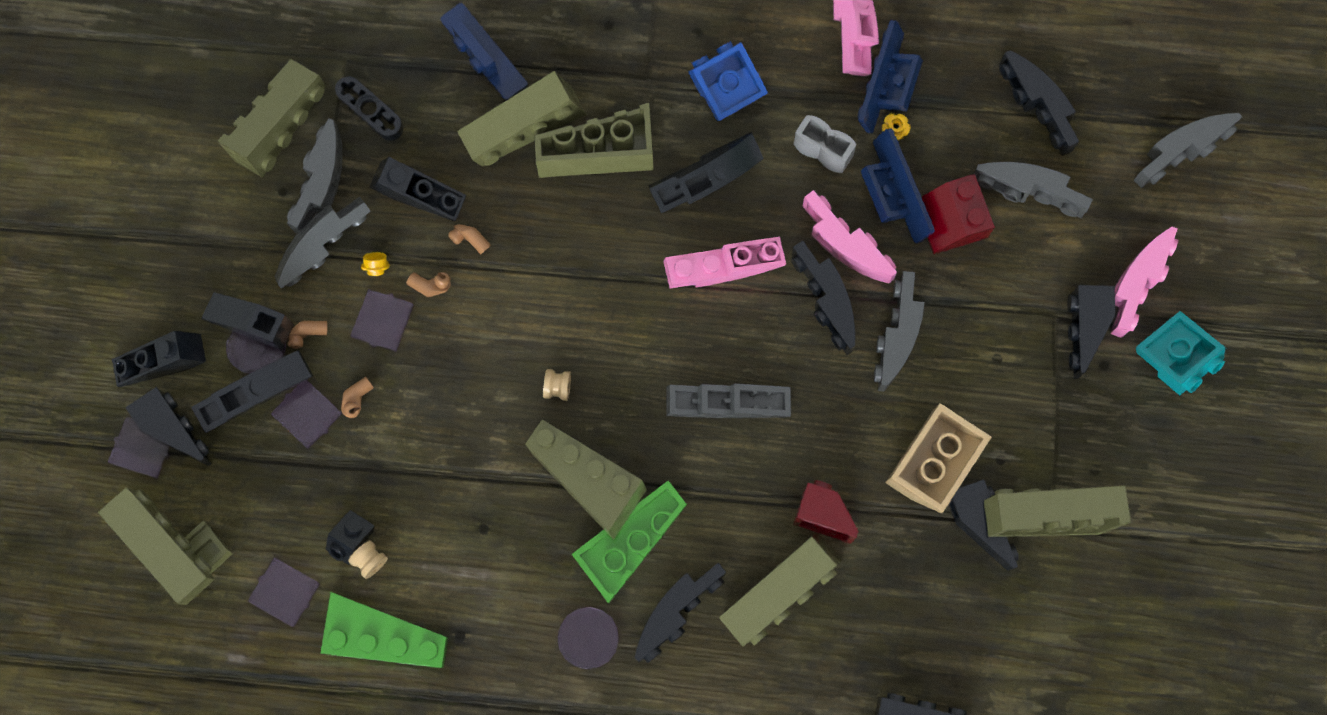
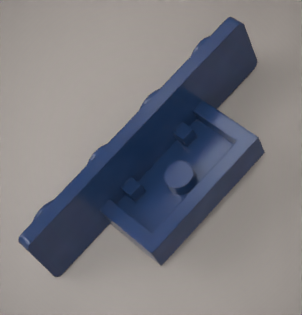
M459 3L440 17L443 25L454 37L452 40L459 51L468 54L470 57L469 61L478 74L482 72L505 101L528 87L527 81L463 3Z
M890 20L887 30L883 33V44L879 55L876 56L874 61V72L866 86V97L863 106L858 111V122L866 133L874 132L881 109L907 111L923 62L920 55L899 54L904 32L896 20Z
M886 129L873 140V145L881 163L865 166L861 170V174L881 222L904 218L914 242L919 243L934 233L935 228L893 129Z

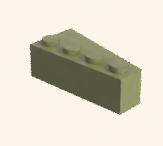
M290 59L268 84L269 92L266 95H258L252 102V110L246 118L240 115L233 123L236 129L229 136L223 134L218 142L235 162L263 178L265 173L274 167L277 160L276 157L281 150L290 144L293 137L292 134L297 127L306 121L310 108L322 98L324 88L326 87L318 74Z
M553 71L457 132L471 159L481 166H488L497 162L499 158L535 141V135L559 129L585 116L586 113L572 87Z
M649 103L639 105V109L626 112L625 109L615 112L614 116L601 120L597 118L586 121V124L572 127L570 125L535 135L536 165L539 178L653 170Z
M541 420L525 445L532 455L614 540L647 490L643 480L546 421Z
M1125 486L1081 489L1061 488L1049 491L1028 489L1014 493L1013 489H1001L995 491L994 496L984 500L988 537L1100 535L1131 523Z
M126 487L98 512L177 604L187 605L215 580L210 574L211 566L202 557H197L190 549L192 548L190 542L183 535L178 534L172 526V522L158 509L143 490L139 489L137 491Z
M816 534L721 615L719 619L742 646H745L749 641L755 645L768 634L765 628L771 622L779 625L791 614L788 608L797 601L799 605H802L814 594L811 588L820 581L825 585L837 574L834 568L842 560L819 534Z

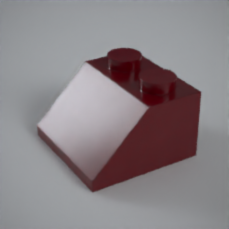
M975 174L946 182L921 196L935 228V232L927 237L933 255L986 239L995 228Z
M815 480L814 484L808 482L803 491L793 525L851 544L857 538L859 531L839 493L831 490L832 485L818 480Z

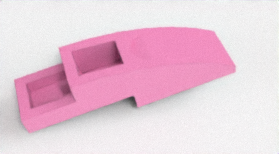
M833 0L834 20L842 21L843 73L858 76L871 75V46L879 44L873 0Z
M814 190L804 197L803 208L817 223L813 226L811 235L823 248L843 264L860 274L888 284L894 280L897 273L895 270L896 266L888 255L883 256L876 248L877 242L868 232L864 233L860 228L850 234L847 223L841 217L837 219L831 212L832 208L828 200L822 195L819 197Z
M1171 227L1157 236L1137 255L1121 275L1114 288L1115 306L1119 307L1110 334L1122 338L1126 333L1135 329L1139 320V315L1135 314L1138 305L1144 303L1148 290L1152 289L1158 282H1163L1167 276L1169 266L1165 264L1168 255L1172 256L1176 250L1178 240L1174 238L1178 228Z
M780 236L727 244L722 249L666 257L663 261L670 289L695 285V288L719 284L757 275L786 265Z

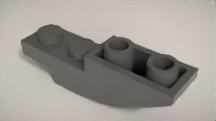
M1240 113L1210 116L1194 121L1168 134L1147 153L1152 162L1137 175L1134 181L1140 188H1143L1149 182L1155 185L1167 174L1164 169L1170 164L1175 168L1186 158L1192 162L1201 155L1204 159L1217 148L1214 144L1217 140L1222 138L1226 141L1238 130L1235 125L1243 116Z
M329 118L326 124L319 128L316 135V143L312 151L309 150L303 160V169L310 179L303 183L300 191L301 196L297 204L290 208L287 216V224L295 233H299L304 225L315 216L317 211L320 212L327 205L332 206L339 186L343 159L341 134L334 120Z
M991 162L978 164L973 173L981 188L1000 192L1009 201L1024 203L1030 194L1039 203L1056 206L1061 209L1062 213L1070 217L1082 218L1093 200L1066 187L1070 176L1037 165L1017 162Z
M360 197L337 213H335L330 205H327L304 225L290 243L279 263L275 279L280 288L296 284L301 280V274L308 269L314 270L323 265L326 261L325 257L330 255L324 244L327 242L329 244L334 243L343 236L342 231L351 225L356 227L367 219L366 215L371 211Z
M903 271L900 279L894 282L893 297L898 298L897 308H892L890 325L895 326V328L886 327L883 336L878 335L876 353H881L880 364H875L874 382H878V391L884 392L896 378L908 359L920 330L925 302L913 301L915 272Z

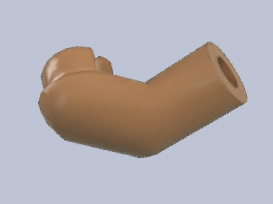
M457 224L448 233V237L455 244H460L463 240L469 241L480 254L491 246L475 227Z
M413 272L407 280L408 286L427 297L445 293L451 286L450 277L444 272L438 273V275L429 280Z
M327 321L299 322L292 328L287 345L290 348L298 349L303 346V339L308 335H327Z
M366 376L343 392L341 411L348 418H355L359 415L362 396L374 389Z

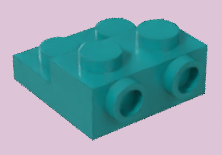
M1181 311L1136 346V353L1158 371V378L1178 395L1183 394L1186 390L1189 393L1197 390L1203 381L1201 378L1208 372L1212 375L1216 374L1225 363V347Z

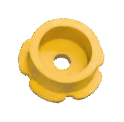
M889 114L885 117L882 131L892 128L897 140H901L904 136L908 135L910 125L907 123L908 119L903 114ZM897 124L899 128L896 129L893 125Z
M372 252L363 256L361 269L367 270V274L370 276L383 275L385 270L390 267L387 255L384 253Z

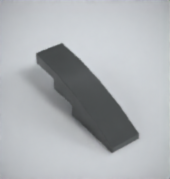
M735 383L731 386L701 384L700 386L669 385L666 387V416L701 418L790 417L791 389L790 387Z

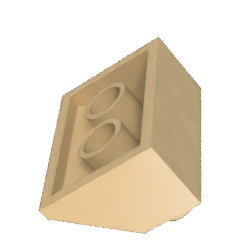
M939 403L933 409L885 483L910 500L943 513L990 441L991 436Z

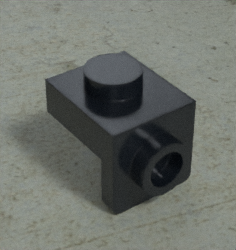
M349 510L329 532L326 550L335 560L343 561L350 565L348 562L350 557L374 532L375 525Z

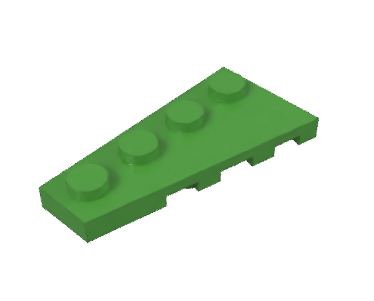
M669 481L665 482L637 504L614 540L603 530L572 553V556L608 604L687 506Z
M330 592L321 654L444 668L448 637Z

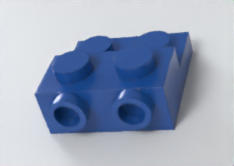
M731 41L716 49L717 56L710 60L707 55L694 61L692 63L694 69L688 71L701 97L704 96L717 121L726 118L768 94L742 42L734 46Z

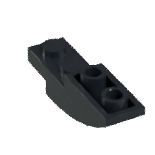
M1012 51L1005 52L999 64V70L1003 79L1009 81L1016 103L1022 105L1025 112L1036 108V116L1042 125L1045 124L1050 133L1049 139L1052 146L1058 149L1062 156L1073 152L1079 140L1069 122L1076 111L1067 97L1036 65Z
M752 132L700 156V161L648 185L661 213L687 201L691 204L711 194L763 160L764 158Z
M801 241L793 246L791 262L799 273L803 272L809 280L807 285L814 296L821 297L816 301L814 307L816 310L814 315L822 327H828L833 334L830 338L839 351L843 349L848 356L855 347V324L851 302L845 285L830 258L819 264L804 241Z
M297 350L211 394L212 396L191 408L204 432L208 433L313 377V374L300 350Z
M719 563L696 582L686 573L665 594L652 612L640 637L635 658L639 663L644 659L649 663L662 652L659 646L667 639L673 643L686 632L683 626L687 622L680 613L685 610L688 614L701 603L698 597L707 590L712 594L725 583L722 577L726 575V571Z

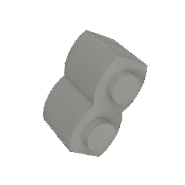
M806 115L796 130L794 146L799 152L810 158H818L824 167L836 173L844 172L853 158L856 143L850 136L841 131L831 130L825 121L811 115Z

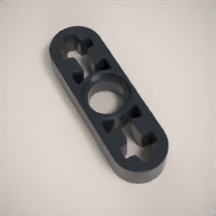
M347 76L341 78L336 83L335 92L339 100L380 137L387 141H394L402 135L404 127L399 116L357 79ZM347 87L349 89L353 88L359 97L356 101L351 94H346L344 89ZM366 103H375L377 109L373 114L365 115L362 113V108ZM382 116L389 124H394V130L385 128L380 121Z

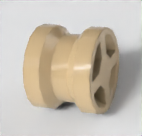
M547 369L544 378L543 398L550 399L554 396L559 397L563 401H568L571 387V371L555 373L553 369Z
M371 540L361 545L348 561L352 566H357L361 570V575L365 579L378 572L388 559L384 553L376 551V545Z

